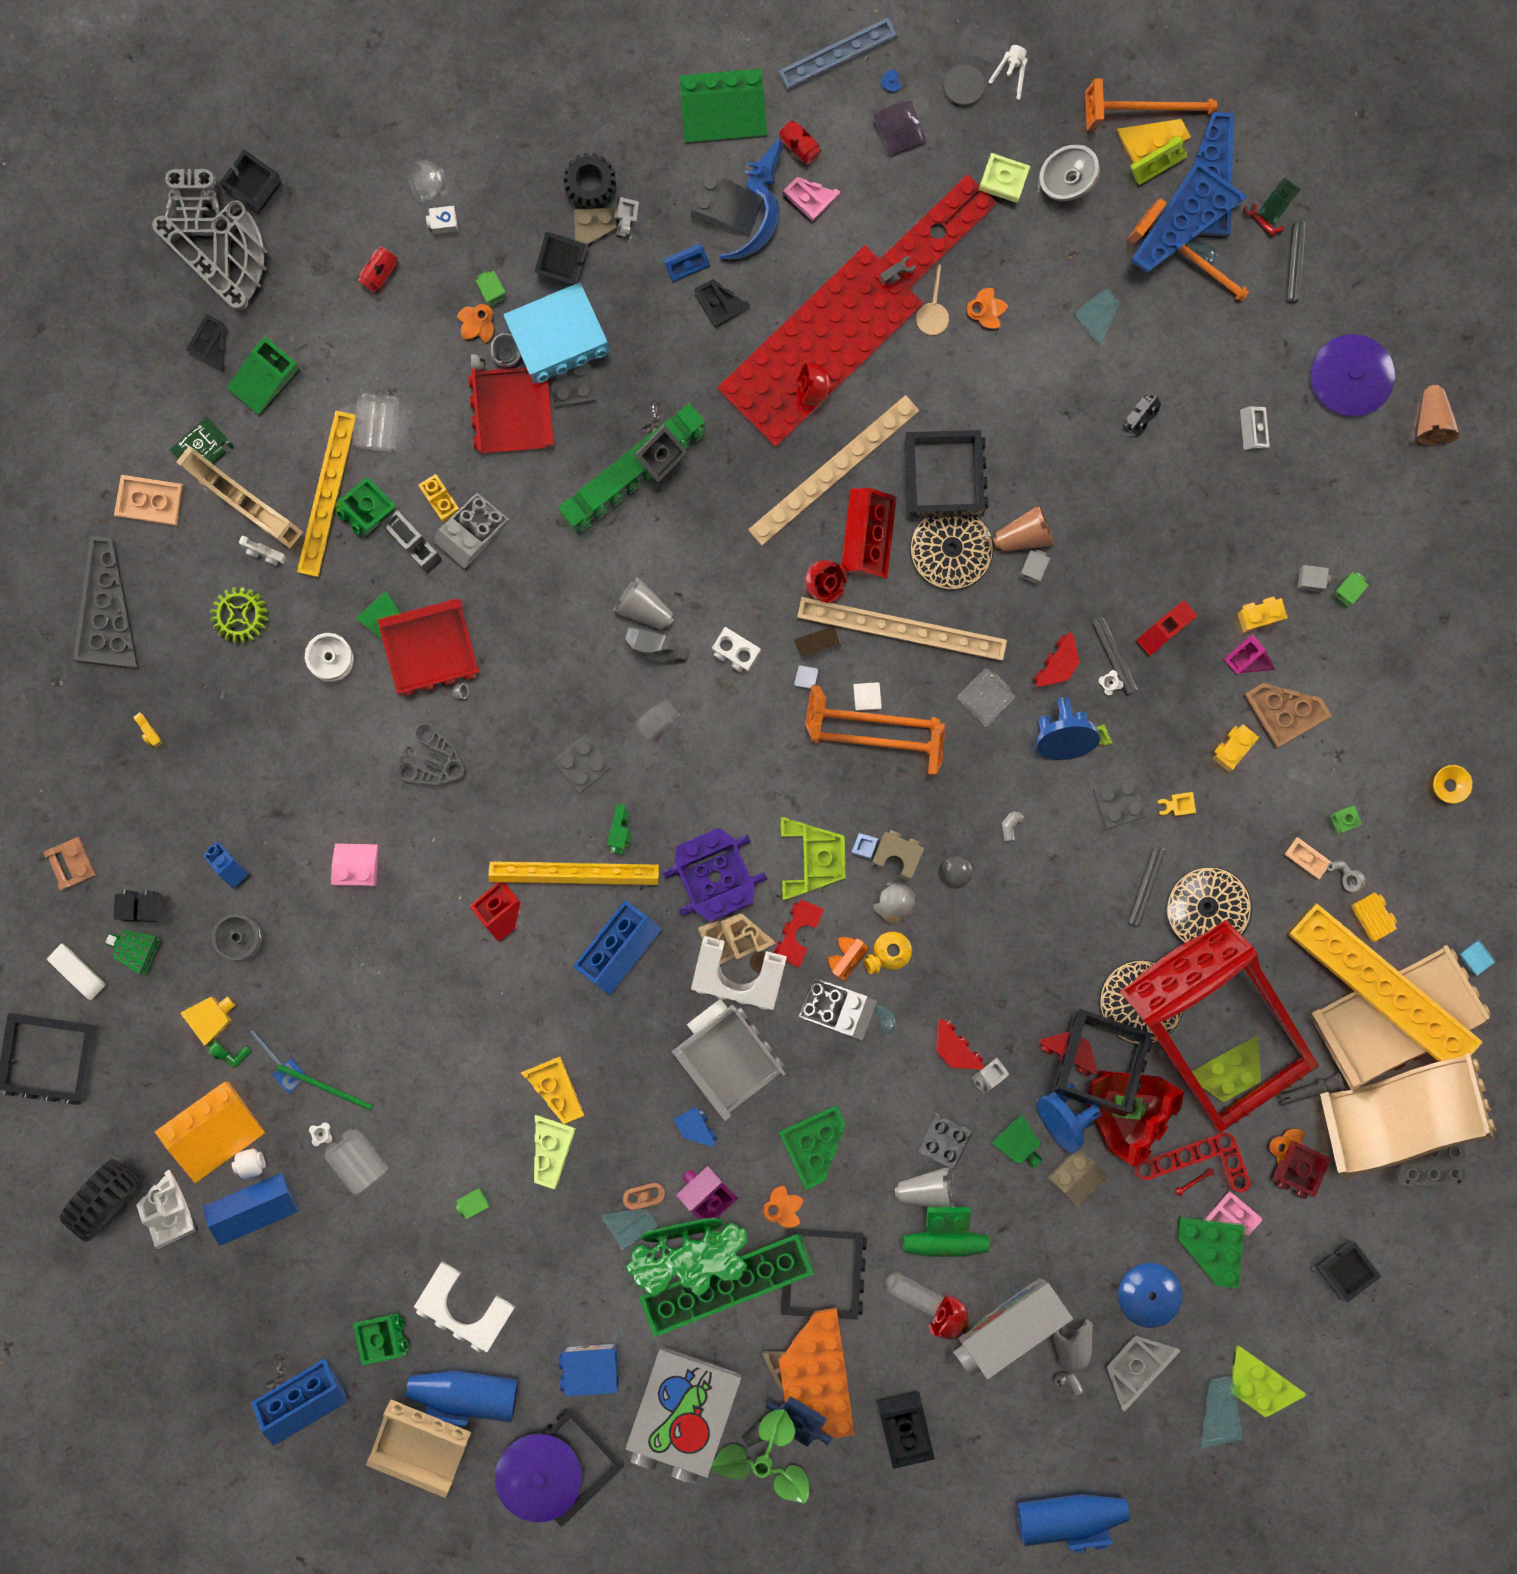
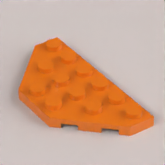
M837 1309L815 1311L804 1328L794 1338L786 1352L779 1358L784 1400L786 1402L791 1396L827 1418L822 1430L833 1438L855 1435Z

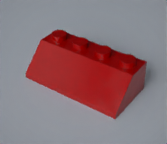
M872 488L850 489L842 566L847 573L884 579L888 577L897 496Z

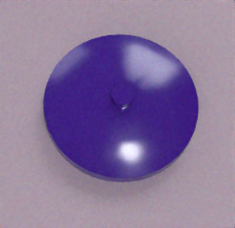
M1348 334L1332 339L1317 353L1311 367V385L1315 396L1326 409L1339 416L1356 418L1371 414L1386 402L1393 390L1395 370L1391 357L1382 345L1367 336Z
M530 1434L514 1441L499 1459L495 1473L496 1490L503 1505L516 1517L529 1522H547L563 1515L576 1501L582 1484V1470L575 1452L567 1443L548 1434Z

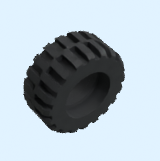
M110 1159L74 1194L59 1216L60 1222L81 1241L89 1242L112 1221L130 1200L140 1185L139 1179L118 1160Z

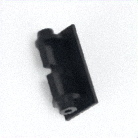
M1150 393L1144 395L1135 406L1140 413L1138 414L1132 410L1125 419L1123 427L1128 431L1132 429L1135 437L1144 432L1150 419L1158 414L1161 406L1158 396L1155 395L1154 397Z

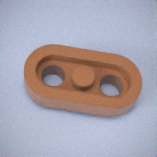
M658 1183L631 1188L624 1193L623 1203L631 1210L656 1205L663 1201L665 1190ZM653 1189L657 1190L659 1193L656 1198H653L650 1195V1192ZM631 1195H636L638 1197V1201L636 1203H632L630 1201Z

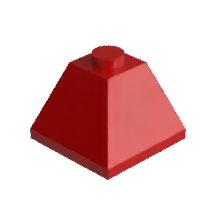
M497 882L469 907L495 939L500 942L515 929L521 902L504 882Z

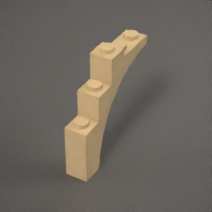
M188 446L176 462L209 491L288 548H291L303 533L292 522L260 501L192 447Z

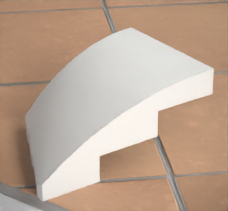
M170 1170L164 1173L165 1176L157 1185H154L149 1190V1193L137 1204L142 1224L150 1229L154 1246L157 1249L197 1232L184 1196Z

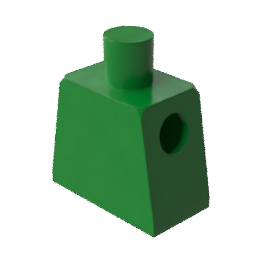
M385 591L356 619L382 640L377 619L399 614L400 612Z
M1022 1115L991 1142L992 1145L1017 1164H1021L1026 1160L1035 1168L1043 1160L1035 1152L1041 1143Z

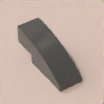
M397 509L381 522L386 530L426 573L442 559Z

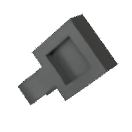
M909 256L904 257L900 263H896L880 274L879 280L883 286L888 283L892 285L897 282L903 272L910 274L915 271L916 265L910 268L905 266V263L910 260Z

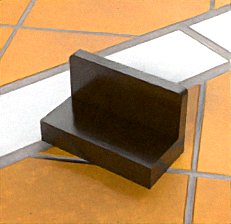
M834 626L794 640L801 660L841 647V640L838 638Z

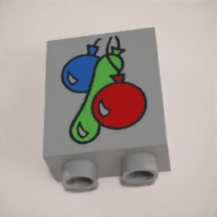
M1038 1278L957 1338L962 1346L953 1351V1353L970 1377L980 1371L988 1380L1072 1321L1073 1318L1050 1284L1042 1278Z
M660 1346L625 1448L633 1452L630 1462L651 1470H655L657 1461L672 1465L674 1468L671 1476L691 1484H696L698 1475L708 1478L741 1381V1374Z

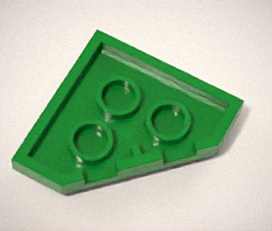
M837 1105L779 1131L805 1191L826 1180L846 1125Z
M1180 1217L1178 1240L1217 1286L1239 1289L1245 1224Z

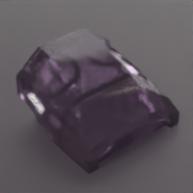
M913 100L894 104L874 114V120L888 157L901 150L927 142L917 117Z

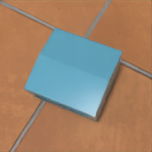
M1479 940L1458 955L1474 976H1478L1495 963L1494 958Z

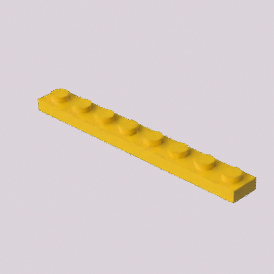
M335 411L297 569L299 574L319 578L357 416L354 414Z
M490 862L488 878L489 882L658 885L659 865Z

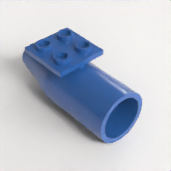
M460 1371L412 1375L408 1379L406 1398L426 1405V1414L460 1428L470 1422V1417L512 1423L518 1379Z
M1078 1494L1017 1503L1019 1526L1024 1547L1065 1541L1066 1546L1069 1550H1073L1074 1553L1087 1551L1086 1548L1095 1547V1550L1107 1549L1108 1545L1113 1544L1109 1529L1130 1521L1127 1500L1122 1498Z

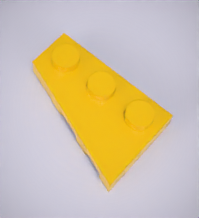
M1182 119L1116 130L1133 164L1168 144L1173 137H1181L1183 143L1191 138Z
M561 1056L521 1072L525 1079L527 1078L536 1092L548 1103L547 1105L563 1124L585 1116Z

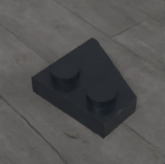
M714 279L696 287L694 290L715 326L750 307L747 301H742L734 295L735 293L723 288Z
M206 313L186 351L222 370L225 324Z

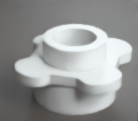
M1114 670L1099 678V684L1103 686L1104 692L1107 695H1112L1113 691L1122 689L1124 685L1117 677L1118 673Z
M322 1123L320 1126L313 1125L309 1128L314 1146H319L320 1143L332 1142L333 1137L330 1135V1125L328 1123Z

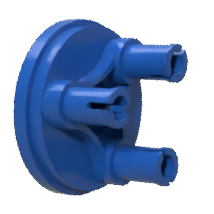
M1063 697L1057 700L1060 712L1059 721L1051 723L1050 716L1038 718L1040 733L1038 734L1036 744L1038 752L1044 757L1057 760L1080 757L1091 752L1100 742L1099 731L1092 722L1088 721L1087 713L1077 712L1076 715L1072 713L1071 700L1068 697H1065V705Z
M1070 1083L1067 1086L1077 1090L1073 1083ZM1056 1093L1042 1096L1038 1099L1037 1107L1048 1132L1064 1150L1069 1153L1077 1152L1084 1144L1082 1131L1093 1125L1092 1121L1101 1117L1099 1108L1093 1104L1081 1114H1074L1065 1104L1070 1098Z

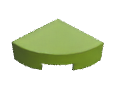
M1105 725L1097 727L1100 734L1099 745L1107 746L1113 744Z

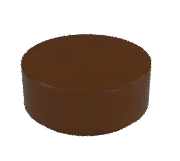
M757 952L751 957V968L757 973H761L765 952Z

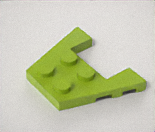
M781 817V837H803L804 880L782 881L783 900L846 878L845 836Z

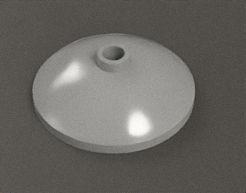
M1069 145L1062 147L1052 153L1044 162L1039 176L1040 185L1043 191L1054 200L1070 201L1086 194L1096 183L1100 173V163L1096 154L1086 146Z

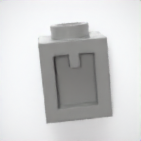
M996 1058L971 1078L975 1086L985 1094L1010 1074L998 1058Z

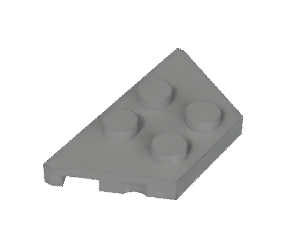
M1134 1335L1109 1362L1106 1369L1120 1407L1124 1412L1180 1352L1178 1348Z

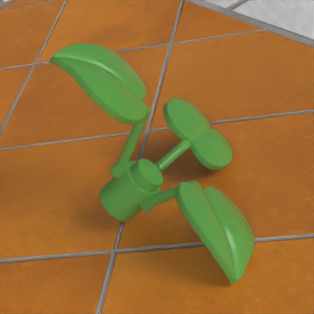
M783 1409L774 1410L762 1419L759 1425V1436L762 1440L770 1441L765 1455L758 1457L755 1463L751 1459H747L746 1450L736 1444L723 1447L712 1463V1470L730 1479L745 1478L750 1472L749 1464L754 1474L760 1478L780 1473L774 1480V1489L781 1498L803 1504L808 1499L809 1480L802 1468L790 1465L785 1471L782 1469L772 1470L773 1462L769 1458V1454L773 1444L785 1446L793 1440L795 1435L794 1424L788 1413Z

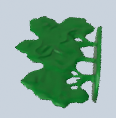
M707 1218L647 1231L641 1235V1239L645 1242L659 1243L651 1250L646 1246H636L632 1251V1261L625 1268L629 1275L634 1276V1284L638 1285L639 1288H644L646 1293L653 1297H656L667 1288L673 1276H678L682 1286L691 1288L692 1292L700 1297L709 1289L712 1275L721 1278L723 1281L738 1280L742 1277L747 1264L736 1253L747 1243L746 1229H740L738 1225L730 1223L720 1233L715 1234L712 1230L720 1228L723 1225V1220ZM705 1232L702 1241L690 1240L688 1237L689 1235ZM683 1237L684 1244L678 1249H671L666 1245V1240ZM711 1237L715 1238V1244L711 1242ZM660 1248H662L661 1257L658 1260H654L656 1251L660 1252ZM668 1249L670 1254H665V1250ZM652 1252L651 1257L648 1258L647 1254Z

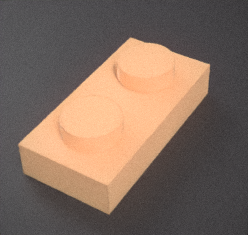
M1298 837L1284 854L1318 880L1327 870V864L1331 862Z

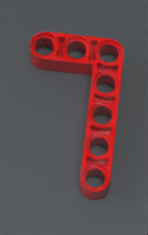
M1226 1132L1218 1133L1147 1158L1134 1167L1136 1177L1150 1180L1218 1156L1230 1189L1241 1193L1247 1191L1250 1187V1178L1236 1139L1232 1134ZM1223 1136H1227L1230 1141L1229 1146L1226 1148L1220 1145V1139ZM1203 1143H1207L1210 1147V1151L1206 1155H1202L1200 1152V1146ZM1183 1150H1187L1190 1154L1187 1162H1182L1180 1159V1153ZM1231 1156H1234L1237 1160L1234 1168H1230L1227 1165V1160ZM1163 1157H1167L1170 1161L1167 1169L1160 1167V1160ZM1143 1164H1147L1150 1168L1147 1176L1140 1174L1139 1170ZM1241 1176L1244 1180V1185L1238 1189L1234 1181L1237 1177Z

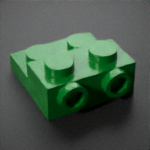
M368 477L340 498L335 506L337 516L341 520L346 519L351 524L352 531L357 535L361 534L363 537L374 530L380 524V521L396 508V505Z
M617 803L607 846L611 848L610 851L612 853L623 855L625 848H630L632 834H629V828L622 827L627 825L630 813L626 811L625 805Z
M398 1313L353 1323L362 1365L387 1361L407 1355L406 1351L409 1349L407 1339H403L404 1321L398 1316Z

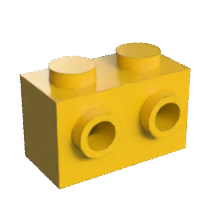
M1275 597L1264 599L1263 604L1255 605V602L1246 604L1237 613L1243 633L1278 624L1288 618L1282 598L1276 600Z
M1243 724L1239 727L1235 726L1227 735L1230 737L1225 744L1221 742L1214 751L1216 755L1213 760L1228 772L1236 767L1259 738Z

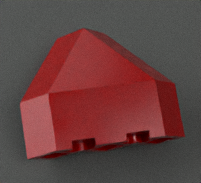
M1099 1070L1097 1079L1091 1082L1089 1086L1090 1091L1086 1093L1114 1102V1095L1124 1096L1130 1073ZM1140 1075L1139 1080L1142 1081L1139 1092L1135 1093V1097L1143 1098L1142 1103H1145L1144 1116H1141L1140 1120L1113 1117L1111 1112L1099 1109L1101 1117L1094 1120L1108 1150L1133 1167L1149 1157L1152 1152L1149 1148L1156 1139L1160 1141L1169 1127L1166 1125L1173 1114L1177 1116L1182 1107L1184 1091L1159 1076Z

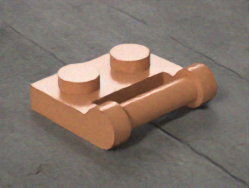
M79 837L43 852L45 858H48L59 882L58 888L60 891L96 876ZM59 853H62L71 873L72 879L70 880L66 879L56 857Z

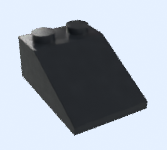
M920 1392L878 1401L893 1469L935 1460Z

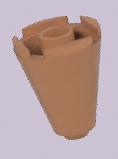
M1431 385L1423 393L1417 430L1418 442L1430 446H1436L1439 441H1444V444L1451 443L1459 438V429L1445 389L1439 385Z
M1041 506L1034 507L997 531V537L993 538L997 549L1001 548L1003 552L1047 547L1054 544Z

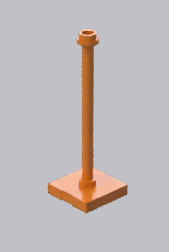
M1094 78L1085 91L1087 132L1096 131L1104 120V110L1207 111L1208 115L1217 112V101L1213 99H1208L1207 102L1104 101L1103 79Z
M1159 198L1149 208L1127 239L1134 244L1147 230L1150 231L1157 221L1155 218L1167 202ZM1186 245L1178 249V251L1235 293L1236 300L1243 301L1248 295L1247 287H1239Z
M811 685L805 726L811 738L819 739L822 719L824 717L929 728L930 732L933 731L937 723H940V719L931 717V720L826 709V697L821 687Z
M945 723L936 724L931 732V741H928V743L821 731L819 739L811 738V741L819 744V741L822 740L925 751L927 754H930L928 774L937 775L943 761Z

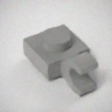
M623 197L617 198L614 219H618L620 222L616 229V235L625 237V234H629L630 223H635L637 220L638 201Z

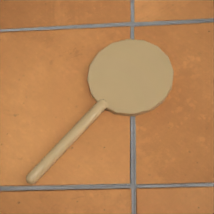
M940 264L937 265L933 302L923 305L916 315V324L923 333L928 335L942 333L947 328L949 322L947 310L937 303L941 271Z

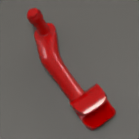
M1255 203L1252 204L1253 212H1249L1247 206L1244 207V215L1253 217L1271 235L1274 236L1275 233L1284 231V227L1274 229L1256 212L1257 205Z

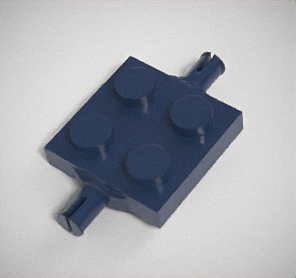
M791 1396L781 1406L770 1399L768 1400L765 1408L771 1411L783 1409L788 1413L795 1427L793 1439L806 1447L816 1439L828 1446L832 1437L822 1432V1427L827 1418Z

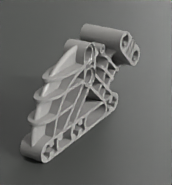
M184 169L168 171L165 181L172 190L168 193L169 200L165 216H158L153 221L154 231L234 310L242 311L246 309L248 300L255 292L257 286L261 287L259 281L263 269H267L264 266V252L267 253L268 251L263 247L262 237L254 219L246 207L236 200L230 202L221 212L219 211L220 206L217 200V193L220 190V183L209 170L195 169V173L191 169H188V173ZM175 202L181 204L182 207H177L176 210L178 213L184 214V218H169ZM211 203L217 216L215 218H202L203 214H208L210 211L205 205ZM236 207L242 208V213L239 216L232 215ZM221 222L227 223V228L224 231H218V225ZM162 223L171 231L169 235L161 229L160 225ZM237 228L241 233L244 245L232 234ZM187 236H214V263ZM177 237L185 238L197 250L198 257L196 260H187L174 247L173 243ZM231 238L245 250L243 267L231 256ZM231 260L242 270L236 284L231 281ZM204 263L212 271L211 274L206 273L200 265ZM232 292L242 301L240 304L235 302L230 296Z

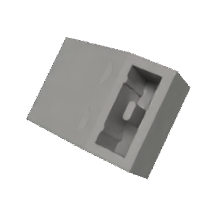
M476 493L438 530L433 543L465 569L478 557L509 519L481 495Z
M813 977L799 1017L863 1041L877 1001L868 996Z

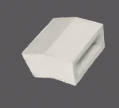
M879 683L854 684L855 709L857 712L881 709Z

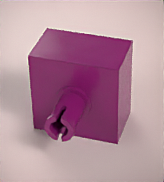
M708 1166L697 1176L693 1170L687 1171L682 1178L687 1185L676 1195L698 1220L718 1218L738 1199Z

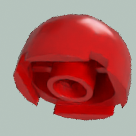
M804 363L797 379L801 381L800 387H796L797 401L799 404L804 405L820 404L826 399L828 393L832 392L833 382L830 381L827 370L820 365L813 363Z
M820 560L813 563L805 575L806 589L813 598L821 602L831 603L843 594L844 582L847 583L848 580L847 572L842 565L834 561Z
M947 1295L948 1298L943 1296L934 1307L931 1315L935 1316L933 1323L929 1322V1330L932 1335L938 1338L950 1340L957 1338L968 1329L969 1316L967 1308L960 1300Z

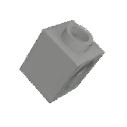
M1037 549L1035 551L1030 550L1019 577L1039 584L1050 558L1046 557L1047 554Z
M1303 565L1300 568L1298 589L1318 592L1326 590V587H1329L1331 582V575L1328 574L1329 568Z

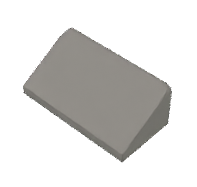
M1249 406L1241 409L1244 450L1269 449L1266 407Z

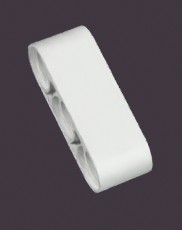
M63 943L47 958L90 1001L106 986Z

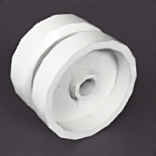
M323 633L317 635L309 642L305 649V661L309 670L317 678L324 682H337L350 674L354 666V654L352 648L342 637L333 633ZM329 654L333 655L332 659L328 661L326 657Z

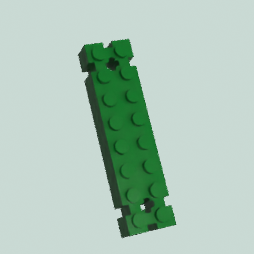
M690 403L678 411L674 417L663 423L685 450L689 448L687 446L689 442L693 440L695 442L699 441L706 431L705 421ZM661 426L582 487L573 497H570L558 506L560 515L575 534L578 531L582 533L591 526L589 522L592 519L596 518L599 520L607 513L606 509L611 505L615 507L623 501L622 497L629 492L631 494L640 487L639 483L644 479L648 481L652 478L635 461L634 454Z

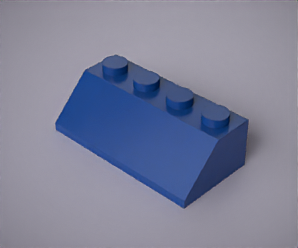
M625 900L573 967L608 995H611L662 928Z
M325 1358L254 1400L251 1404L261 1432L275 1446L345 1404L348 1400L342 1385Z

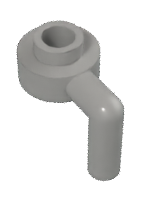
M1344 861L1327 864L1329 871L1340 869L1344 874L1343 886L1347 891L1356 892L1364 888L1365 877L1360 871H1351Z

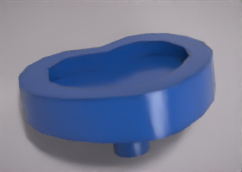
M889 70L883 75L881 86L889 92L900 90L901 83L898 80V72L896 70Z

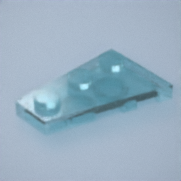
M1228 1376L1210 1380L1206 1416L1203 1422L1204 1429L1200 1442L1201 1448L1243 1440L1233 1378Z

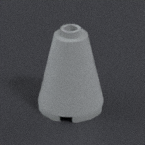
M636 576V583L632 581L619 599L621 602L619 607L615 606L613 611L659 630L663 628L668 629L674 620L672 618L673 613Z
M942 1168L899 1182L898 1187H895L896 1200L899 1199L901 1204L921 1207H954V1202H950V1197L954 1196L952 1173L949 1172L950 1168Z

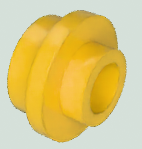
M872 954L867 955L866 959L863 960L867 972L870 975L880 973V968L882 967L880 959Z

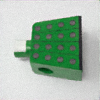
M124 929L121 937L110 933L105 945L115 948L112 956L114 959L138 974L146 975L161 938Z

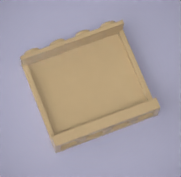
M390 1400L383 1414L384 1418L366 1466L446 1498L471 1432Z

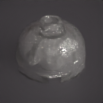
M417 160L407 165V168L410 167V172L406 173L412 193L414 195L418 193L421 198L418 200L419 202L426 203L431 201L442 192L445 175L443 170L438 168L435 163L429 160Z

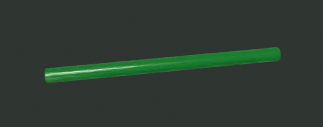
M281 1064L277 1067L278 1071L369 1111L372 1109L373 1105Z

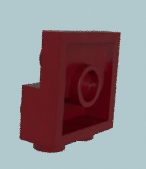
M1291 1141L1284 1159L1279 1161L1272 1180L1276 1181V1186L1288 1191L1289 1188L1295 1190L1294 1195L1302 1199H1307V1197L1315 1198L1331 1158L1296 1141Z

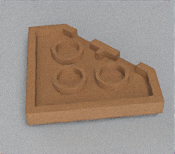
M1262 683L1244 694L1276 748L1332 716L1322 698L1275 687L1270 684Z

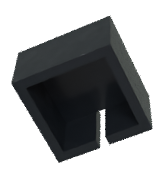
M243 150L233 163L239 174L236 175L235 171L230 168L219 183L223 190L257 213L279 184L281 178L275 170L246 150Z
M550 231L545 232L534 272L567 283L577 284L582 265L578 264L579 262H584L589 243Z
M121 890V894H115L114 920L122 922L164 923L165 897L159 896V892L143 891L142 895L134 890Z
M1349 1241L1336 1251L1338 1256L1331 1255L1317 1266L1342 1301L1347 1303L1382 1277L1354 1241Z

